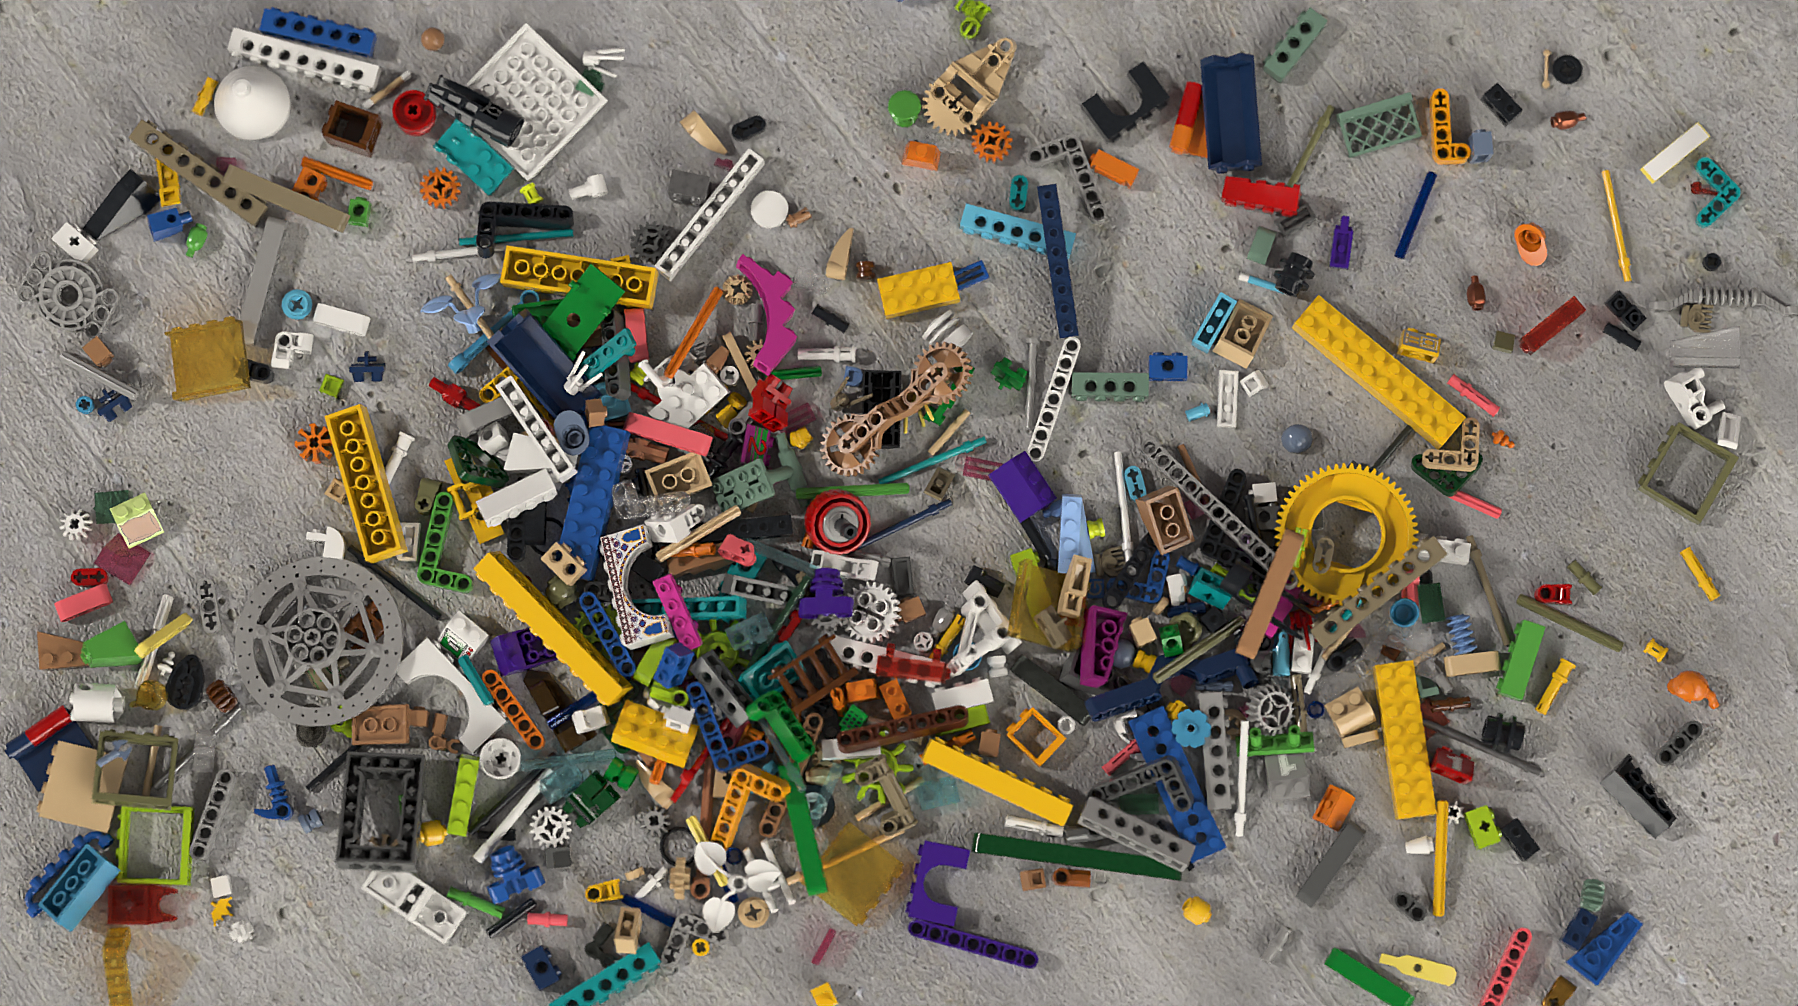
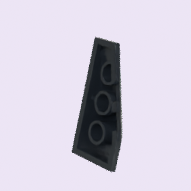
M129 169L82 229L96 241H99L115 232L121 226L129 224L137 217L150 212L160 201V195L132 169Z

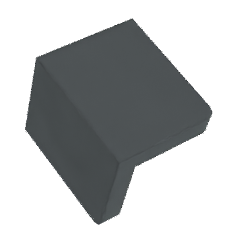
M569 846L545 849L547 869L571 866Z

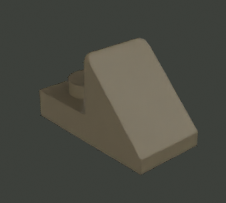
M937 467L924 493L942 502L955 474Z

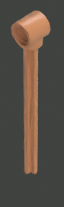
M710 754L704 762L700 825L709 842L715 780V766ZM696 867V877H693L690 890L696 899L704 900L708 898L711 892L710 878H707V875L703 874ZM702 884L706 887V891L704 894L698 895L695 889L698 885Z

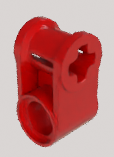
M1572 584L1542 585L1535 590L1534 598L1542 604L1571 605L1570 589ZM1542 589L1547 590L1549 594L1547 599L1541 596L1540 592Z

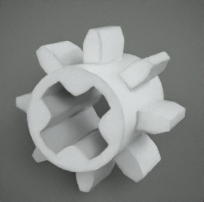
M1455 801L1453 805L1449 803L1448 813L1450 812L1449 808L1456 810V813L1454 814L1455 818L1448 815V825L1453 820L1455 824H1458V818L1464 817L1460 811L1464 807L1459 808L1457 801Z
M241 920L231 925L233 931H230L229 934L233 941L238 940L239 944L252 938L251 933L254 932V929L250 922L245 923L244 920Z

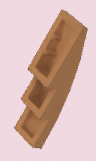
M722 543L714 544L716 546L714 555H702L698 558L693 556L674 557L667 560L669 574L672 573L674 579L687 573L696 575L709 568L715 571L734 561L727 560L719 555L718 549Z

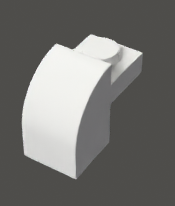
M327 526L326 534H324L323 530L318 529L307 532V541L325 543L324 558L345 559L346 542L336 529Z
M602 705L588 710H579L572 715L577 734L611 724L606 708Z

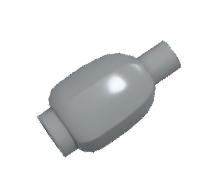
M945 605L944 608L938 611L933 621L934 630L931 637L938 639L940 633L948 630L955 619V609Z

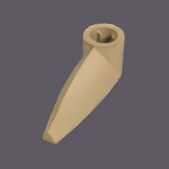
M695 110L680 121V124L687 133L701 145L723 155L728 153Z
M849 228L836 243L827 263L826 278L846 279L854 232L853 228Z
M637 760L635 765L639 769L638 775L642 784L654 800L667 810L673 803L669 799L675 790L662 779L659 785L651 784L649 780L652 771L640 760Z

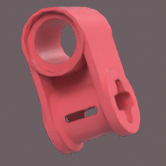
M728 534L718 549L721 557L743 566H751L756 562L753 544L734 535Z

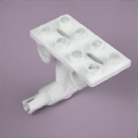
M977 580L962 593L967 600L961 608V614L966 621L958 653L948 662L947 668H945L944 675L948 674L946 676L948 679L961 675L975 660L989 651H995L1001 647L1008 655L1022 643L1019 634L1009 625L1007 617L1001 614L996 602L990 599L985 587ZM977 623L985 636L975 645H971Z

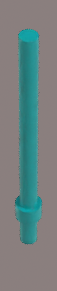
M573 229L497 235L496 243L574 237ZM477 235L459 238V245L477 246Z
M984 436L973 441H965L961 446L878 479L879 484H888L961 453H969L974 451V448L986 444L987 441Z

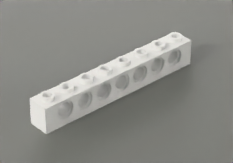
M233 28L227 48L231 56L237 59L245 57L256 64L261 62L268 63L269 67L275 69L283 67L290 73L296 74L298 71L304 73V76L309 78L321 77L323 81L333 83V81L340 82L341 86L351 88V86L359 87L358 90L366 93L376 91L381 74V69L377 65ZM254 44L252 50H245L246 45ZM271 48L272 52L270 55H263L265 49ZM283 54H290L288 60H281ZM302 58H308L306 65L299 64ZM320 63L327 64L323 70H318V65ZM338 68H345L343 74H336V70ZM356 73H363L361 79H354V75Z
M748 148L654 266L670 282L765 165L764 159L750 148Z

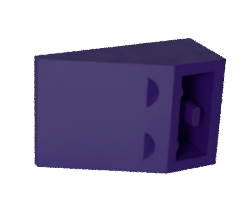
M529 628L498 635L490 640L501 677L520 673L558 660L557 654L553 650L546 648L540 636H535Z

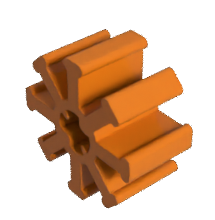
M312 423L309 424L311 427L310 436L306 434L303 428L298 431V434L306 438V441H295V447L298 450L306 448L303 453L299 454L305 461H308V457L313 453L312 461L315 464H321L319 452L324 453L325 457L330 459L333 454L325 450L324 446L333 445L331 438L325 439L329 434L328 429L323 426V429L318 434L317 429L319 427ZM315 440L319 445L313 447L312 441Z

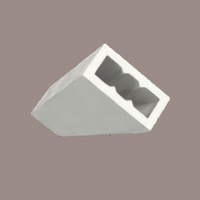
M513 433L504 465L505 472L532 473L539 472L545 468L547 472H553L529 436ZM565 453L575 469L578 470L581 454L573 456Z

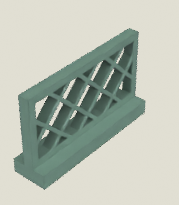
M1411 92L1335 115L1340 125L1349 158L1422 136L1413 107ZM1408 105L1410 110L1407 119L1398 114L1400 108ZM1387 111L1394 115L1389 124L1380 120L1383 112ZM1366 117L1376 120L1371 130L1362 125ZM1396 117L1405 121L1401 131L1391 126ZM1352 122L1357 125L1353 135L1346 132L1344 124ZM1378 122L1387 126L1383 136L1373 131ZM1407 123L1415 127L1416 134L1409 136L1403 132ZM1360 127L1369 132L1365 142L1355 137ZM1390 128L1399 133L1394 141L1385 138ZM1371 134L1381 138L1379 144L1375 147L1367 143ZM1355 139L1363 145L1360 151L1352 153L1350 145Z

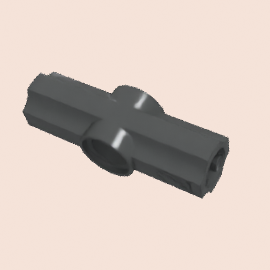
M1116 822L1119 827H1123L1120 822ZM1083 825L1063 828V838L1066 845L1083 842L1094 843L1108 838L1098 832L1097 835H1092L1089 832V828Z

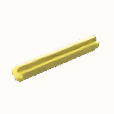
M693 815L687 818L686 822L696 842H709L697 817ZM716 869L713 875L719 886L727 885L728 877Z

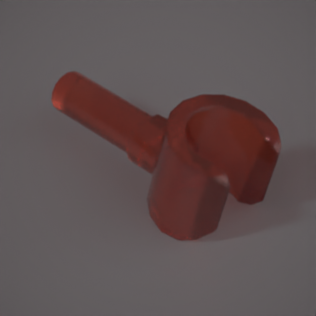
M1693 182L1691 184L1692 194L1703 193L1717 196V191L1702 188V182Z

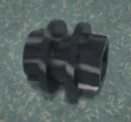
M1291 252L1288 259H1280L1279 264L1283 267V271L1275 270L1273 274L1277 279L1275 288L1291 297H1297L1300 291H1307L1309 285L1304 281L1305 279L1314 278L1315 274L1311 271L1313 262L1309 258L1295 252Z
M1500 712L1496 717L1488 715L1483 725L1481 741L1489 744L1490 750L1493 751L1496 750L1497 745L1503 746V752L1506 754L1509 753L1510 749L1519 751L1525 735L1524 723L1517 722L1516 716L1513 715L1509 721L1503 720V713Z

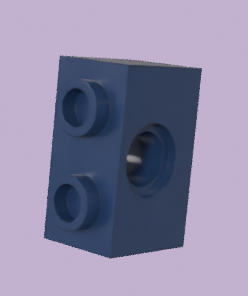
M1582 907L1577 908L1558 942L1573 951H1579L1598 917Z
M541 945L520 956L539 991L561 980L559 976L562 973L557 964L553 966L550 960L553 956L548 947L544 948ZM540 962H545L548 966L547 971L544 973L538 971L537 967Z

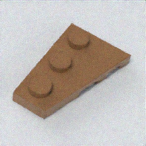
M37 631L39 670L89 666L88 663L84 664L80 657L83 642Z

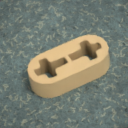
M1377 730L1343 738L1342 743L1344 748L1379 740Z

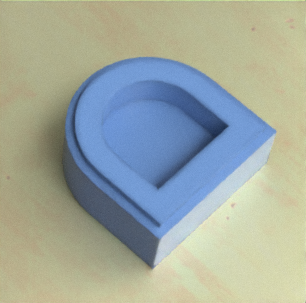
M846 366L844 379L846 376H849V380L845 386L858 387L863 382V372L859 368Z

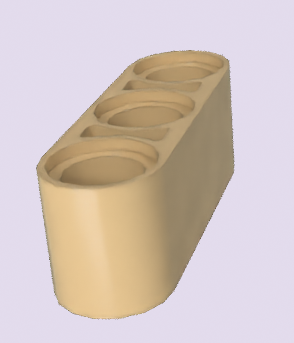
M1499 651L1443 658L1446 677L1501 670Z

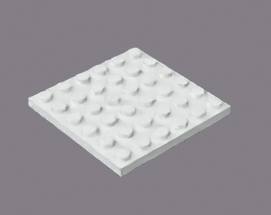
M527 23L465 85V87L491 99L492 103L501 108H508L525 118L519 135L509 148L490 139L489 135L474 127L473 129L512 164L515 170L528 182L608 102L602 94Z

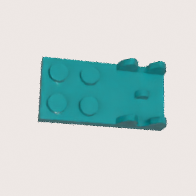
M457 119L433 145L436 151L447 156L446 160L461 169L488 196H491L515 169L476 130Z

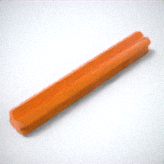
M306 156L301 161L302 167L305 166L318 173L367 190L372 189L373 180Z

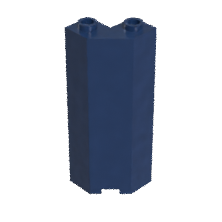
M1238 53L1229 57L1211 55L1200 59L1208 170L1216 171L1218 174H1224L1228 171H1254L1256 167L1262 166L1254 55Z
M527 309L518 313L506 326L499 329L487 341L554 419L563 411L568 410L575 411L581 415L585 411L586 400L599 399L603 395L593 383L586 387L583 392L578 391L576 395H571L564 389V384L568 381L567 377L575 363ZM578 367V369H577L575 375H577V374L580 372V368H579V367ZM585 374L581 376V378L583 379L582 384H585L587 381H589L588 377Z

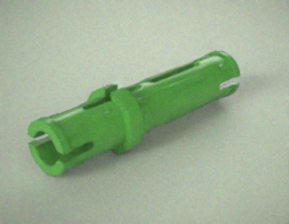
M453 886L450 887L447 898L461 902L465 907L468 905L499 919L502 918L505 907L474 896L472 892H464Z

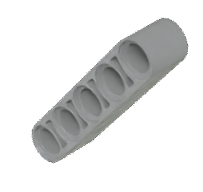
M222 769L216 775L190 847V855L195 860H206L211 853L237 780L236 774L231 770ZM225 773L231 775V780L228 783H223L222 776ZM222 791L224 799L217 802L215 796L218 792ZM212 810H216L218 813L215 820H210L209 813ZM205 828H209L211 835L205 839L202 836V832ZM202 846L204 854L201 857H197L196 849Z

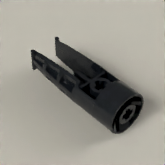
M441 74L436 85L429 83L423 98L470 128L475 127L490 136V139L506 148H509L514 143L524 124L525 118L508 108H501L492 103L491 99L444 78Z
M1238 558L1218 587L1252 610L1261 585L1256 580H1250L1249 577L1252 573H1255L1265 580L1266 576ZM1249 584L1251 586L1253 584L1256 585V594L1254 592L1252 594L1248 592L1249 588L1247 586ZM1241 589L1247 597H1256L1251 605L1237 596ZM1283 589L1281 594L1283 598L1312 618H1318V615H1315L1303 603ZM1272 616L1270 623L1299 640H1303L1301 635Z

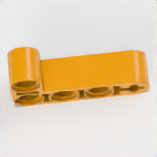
M1438 88L1434 90L1429 100L1432 157L1434 162L1440 165L1463 164L1469 158L1471 150L1464 143L1451 144L1449 95L1445 89ZM1437 95L1440 96V99H1442L1440 107H1438L1439 100L1436 98ZM1440 113L1444 116L1445 120L1439 121L1435 115ZM1437 133H1444L1446 138L1443 140L1439 139ZM1440 150L1444 151V152L1446 153L1447 157H1446V158H1441V157H1439V156H1438V151H1440ZM1457 150H1463L1466 156L1463 158L1459 157Z

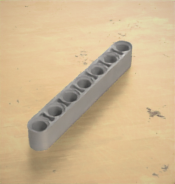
M269 216L266 221L237 327L235 342L255 346L257 343L288 229L287 220Z

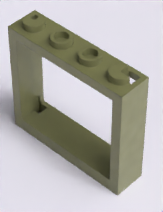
M1678 422L1675 426L1671 425L1666 435L1669 437L1666 442L1662 441L1657 448L1659 454L1656 458L1653 457L1647 466L1650 469L1647 474L1643 473L1638 481L1640 486L1637 490L1698 525L1702 522L1739 457ZM1678 433L1725 460L1723 467L1695 514L1647 486Z
M113 729L100 731L92 803L171 810L178 738L169 736V734H164L163 737L155 736L154 733L149 732L139 735L134 731H124V733H117ZM127 740V744L171 747L166 798L100 792L102 767L97 765V760L104 757L105 742Z

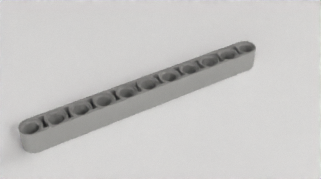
M1150 438L1144 440L1141 444L1143 455L1268 573L1275 553L1158 442ZM1148 445L1155 446V450L1151 453L1146 452L1145 448ZM1162 458L1169 459V463L1165 466L1160 465L1159 461ZM1181 471L1183 475L1181 478L1175 479L1173 473ZM1189 484L1197 486L1193 492L1186 490ZM1209 497L1210 502L1207 505H1203L1200 503L1201 498ZM1223 510L1224 515L1221 518H1216L1214 516L1215 511ZM1236 523L1238 528L1235 531L1228 530V525ZM1250 536L1252 541L1249 544H1244L1241 542L1242 538ZM1258 549L1266 551L1263 557H1257L1255 553ZM1292 569L1289 575L1294 577V581L1284 586L1288 590L1295 588L1298 583L1297 575Z

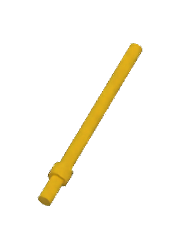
M1605 170L1602 171V177L1619 254V268H1622L1624 282L1632 280L1629 269L1631 265L1630 259L1627 257L1610 172Z

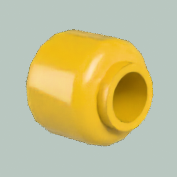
M437 819L421 823L420 843H424L425 846L429 847L444 842V836H447L445 824L442 825Z
M1199 896L1189 897L1182 906L1183 916L1195 925H1200L1203 922L1207 923L1212 916L1210 912L1211 905Z

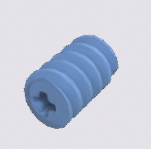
M1461 614L1445 618L1446 620H1451L1447 624V627L1453 628L1449 631V634L1455 635L1450 640L1457 643L1452 648L1453 650H1459L1454 656L1473 652L1477 648V645H1471L1475 638L1469 637L1473 630H1467L1472 624L1465 622V620L1470 618V615Z

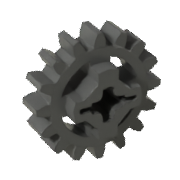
M647 221L645 227L639 224V231L633 230L636 236L630 237L634 241L630 246L631 248H636L633 254H639V260L645 258L646 263H648L652 259L656 263V258L660 259L662 254L667 251L666 248L671 246V244L667 243L671 241V237L666 236L669 231H663L662 224L657 227L654 221L652 226H650ZM652 230L656 231L657 233H649L648 231ZM642 235L643 241L638 245L639 238ZM651 239L654 241V245L648 244L647 240ZM662 240H664L663 246L660 250L659 243L662 242ZM650 251L654 254H646L645 252Z

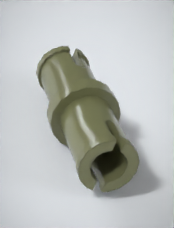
M1576 559L1567 566V569L1577 577L1578 582L1582 583L1592 595L1600 591L1602 586L1591 576L1590 571H1586Z

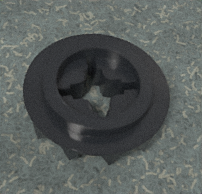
M1562 55L1554 61L1552 75H1554L1556 81L1563 85H1571L1581 77L1582 65L1576 57ZM1564 65L1572 69L1569 72V77L1566 72H1560L1564 69Z

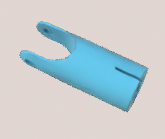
M1286 632L1274 635L1272 649L1273 676H1290V649Z

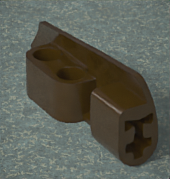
M527 670L523 682L544 719L549 723L565 753L578 748L597 736L595 730L577 734L572 715L579 710L549 672Z

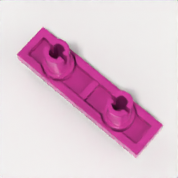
M672 573L654 580L655 589L679 642L690 650L701 646L703 642L697 631L699 625L690 616L681 595L683 593L682 587L676 584Z

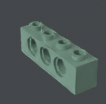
M1311 7L1307 11L1303 10L1297 18L1299 22L1295 26L1291 25L1285 33L1288 36L1284 41L1280 39L1274 47L1276 49L1274 54H1268L1263 61L1265 64L1263 71L1279 83L1285 79L1328 22L1327 19ZM1307 26L1310 32L1303 33L1300 27ZM1296 41L1299 46L1293 48L1289 45V42ZM1284 55L1287 61L1280 62L1277 57Z
M1072 372L1071 398H1076V401H1087V398H1095V401H1106V398H1114L1116 402H1123L1125 399L1143 402L1144 399L1149 397V373ZM1112 383L1115 386V390L1108 392L1105 389V385ZM1127 383L1132 384L1134 391L1127 392L1124 389V385ZM1086 384H1095L1096 390L1093 392L1088 391Z

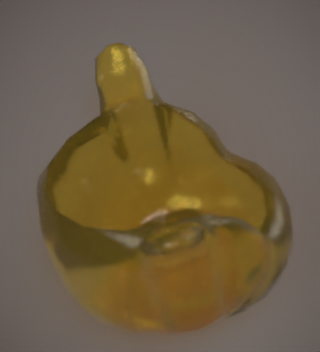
M155 680L143 681L138 687L136 699L129 703V707L139 706L151 711L162 709L167 701L165 686Z

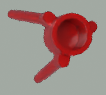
M1302 610L1294 611V616L1290 617V628L1295 631V624H1297V627H1303L1307 650L1310 651L1311 646L1307 626H1310L1311 630L1313 629L1311 627L1313 624L1312 617ZM1292 635L1289 637L1290 655H1292L1294 640Z

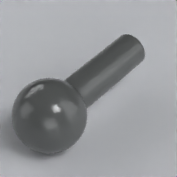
M552 790L546 791L539 802L525 811L526 816L530 818L546 805H554L558 800L556 792Z

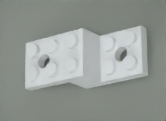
M372 871L361 887L444 945L447 944L467 914L465 910L409 872ZM389 877L392 878L394 881L392 887L385 888L384 880ZM444 913L445 920L437 923L435 921L436 914Z

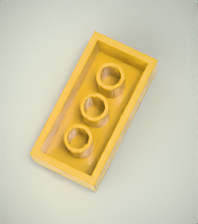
M951 262L877 279L886 320L960 303V296Z
M626 699L611 742L684 768L699 726L691 723L688 733L666 727L667 719H664L665 713Z

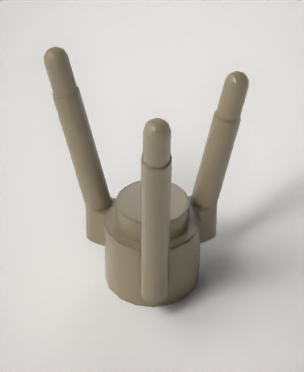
M846 376L839 389L835 392V397L831 399L830 405L833 410L841 411L844 408H850L852 405L873 397V394L865 395L850 402L849 397L842 393L849 380V376Z

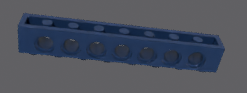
M1057 183L1037 186L1059 337L1079 336Z

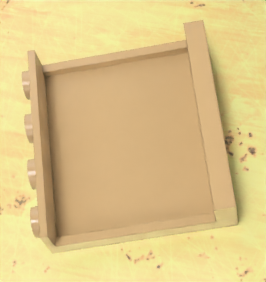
M58 741V745L54 744L51 754L54 756L53 763H49L47 768L48 782H44L41 793H44L43 801H39L36 812H39V817L109 833L116 806L92 803L97 750ZM117 757L102 766L100 792L120 793L129 758L123 761L121 757Z

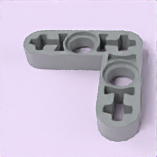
M688 913L680 914L676 918L662 953L661 959L663 964L667 967L677 965L690 934L718 945H724L730 938L728 930L723 928L717 932L724 931L726 936L725 940L722 939L721 942H718V937L712 935V939L708 938L711 934L709 926L706 934L701 935L698 933L697 928L700 924L704 923L707 925L705 920ZM687 916L689 922L694 923V919L698 920L694 926V932L690 931L692 927L689 925L681 927L680 919H684ZM677 934L683 937V943L679 946L672 943L673 936ZM669 945L675 949H680L679 953L674 952L673 957L676 960L675 962L671 961L670 964L667 963L665 958L672 951L668 949Z

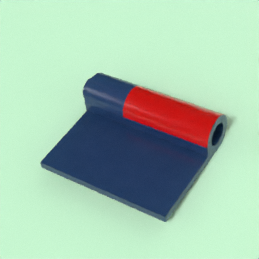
M63 704L5 744L6 749L4 751L10 759L14 758L19 762L36 790L41 792L44 782H48L49 775L46 774L48 765L53 763L54 756L51 755L54 744L58 745V741L91 749H94L78 723L71 720V713Z

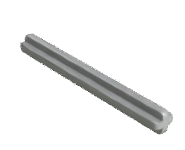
M63 351L59 355L60 362L132 400H136L139 396V391L136 388L70 353Z

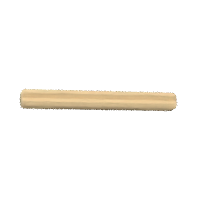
M734 505L691 531V534L680 542L671 543L658 551L656 557L660 562L665 561L741 515V510L737 505Z

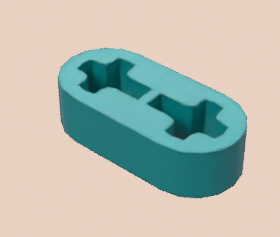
M1023 175L1015 176L1011 182L1009 206L1015 212L1022 211L1026 206L1028 180ZM1018 180H1022V183L1025 184L1021 187V192L1017 191L1018 186L1014 184ZM1016 195H1020V202H1023L1019 207H1015V203H1012V201H1016Z

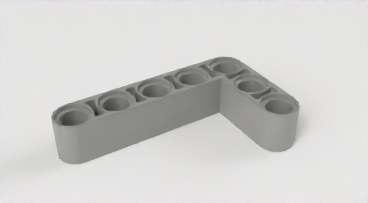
M1070 134L1031 148L1027 155V163L1033 168H1038L1063 158L1067 159L1090 221L1096 225L1102 224L1106 219L1107 210L1080 139L1076 135ZM1068 141H1074L1076 143V147L1072 149L1068 148L1066 143ZM1051 147H1055L1059 152L1056 155H1051L1048 150ZM1038 154L1041 159L1033 161L1031 155ZM1079 158L1083 161V164L1076 166L1073 160ZM1081 176H1087L1090 179V181L1088 183H1082L1079 180V178ZM1093 193L1096 196V200L1089 201L1086 195ZM1101 211L1103 217L1095 218L1093 212Z

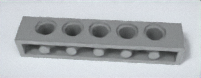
M1224 692L1199 694L1200 711L1207 715L1206 722L1211 724V730L1214 726L1221 728L1220 736L1214 737L1211 734L1205 738V744L1203 745L1208 810L1233 808V804H1236L1235 793L1231 791V785H1234V774L1230 773V765H1233L1232 754H1228V746H1231L1230 734L1227 735L1226 727H1230L1229 715H1225V707H1228V698L1224 696ZM1212 707H1218L1220 710V714L1216 718L1210 715ZM1216 745L1221 746L1223 749L1222 755L1218 757L1213 754V748ZM1219 764L1224 767V773L1221 776H1217L1214 772V768ZM1219 784H1223L1226 787V792L1223 795H1218L1216 792V787Z
M1090 796L1077 822L1182 873L1187 868L1196 847L1190 841L1175 837L1171 832L1158 829L1154 824L1141 821L1137 816L1122 812L1118 807L1105 804L1096 797ZM1098 814L1104 815L1105 819L1100 818ZM1116 822H1120L1123 827H1119ZM1133 830L1138 831L1140 835H1136ZM1151 839L1157 840L1158 844L1152 842ZM1169 847H1173L1176 852H1172Z

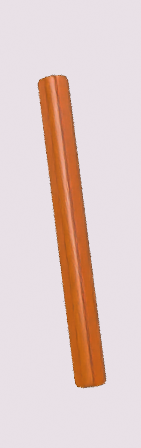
M718 287L713 288L666 367L664 375L669 379L675 376L723 295L722 289Z

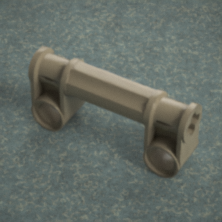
M881 754L858 765L855 770V780L860 786H868L879 780L893 808V811L881 817L880 830L884 835L892 836L900 831L912 828L918 823V820L914 818L910 810L911 806L892 768H889L885 760L887 758L886 755ZM861 772H866L869 774V776L863 778L859 776V774ZM892 822L894 825L892 827H886L884 823Z

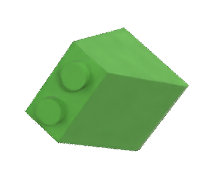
M125 621L84 641L80 654L84 664L88 663L90 668L138 665L142 662V659L135 653V649L139 644Z

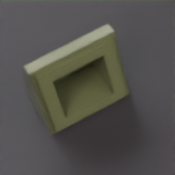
M1496 331L1492 349L1511 354L1515 335Z

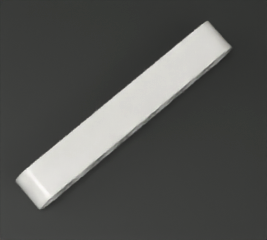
M1068 337L1064 341L1027 450V454L1034 464L1040 463L1044 457L1080 351L1081 344L1076 337ZM1070 342L1075 343L1077 349L1070 351L1066 345ZM1067 360L1071 363V367L1064 369L1060 363ZM1057 378H1062L1065 384L1059 387L1056 386L1054 381ZM1051 396H1056L1059 402L1053 405L1048 399ZM1050 414L1053 420L1049 423L1045 422L1042 416ZM1038 432H1044L1047 435V438L1045 440H1039L1037 439L1036 434ZM1034 449L1038 450L1041 456L1033 458L1030 452Z

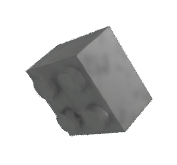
M672 169L668 187L669 198L673 199L672 202L677 204L687 202L691 203L693 207L701 208L709 198L712 186L709 176Z

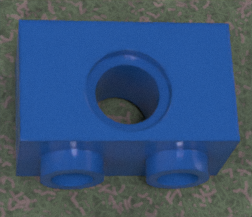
M1154 352L1153 355H1149V381L1186 382L1188 356H1183V353L1179 352L1172 353V355ZM1163 363H1171L1173 369L1166 371L1163 368Z

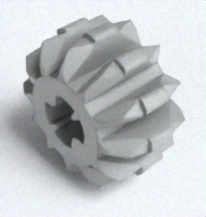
M655 805L654 811H652L651 806H647L649 813L647 814L642 810L641 813L645 818H638V821L644 822V824L639 825V828L647 827L643 832L645 835L651 830V838H654L656 831L658 836L662 837L660 830L662 829L667 833L668 829L664 825H671V822L665 821V819L670 817V814L663 816L666 809L662 808L658 812V805ZM655 816L659 817V824L657 826L654 824L653 827L651 826L652 822L650 821V819L652 817L655 818Z

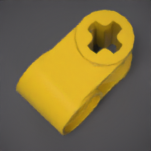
M620 879L589 886L585 891L586 899L591 903L622 899L623 895H621L619 887ZM591 889L599 891L597 899L589 898L588 893Z

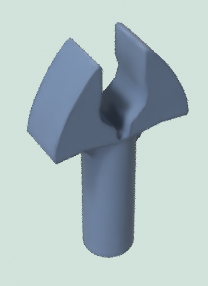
M117 740L112 742L114 750L97 760V765L102 767L117 757H121L125 761L129 757L132 747L126 751H119L120 747L127 744L128 741Z

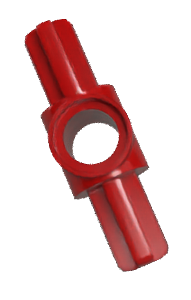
M433 377L429 382L428 386L442 394V400L455 408L461 406L470 411L481 406L467 397V392L454 383L447 385L436 377Z

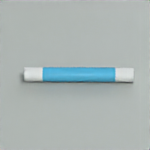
M1240 273L1238 280L1282 293L1275 288V283Z

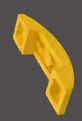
M172 146L165 147L164 154H171L174 148ZM156 159L161 206L180 204L181 194L178 173Z

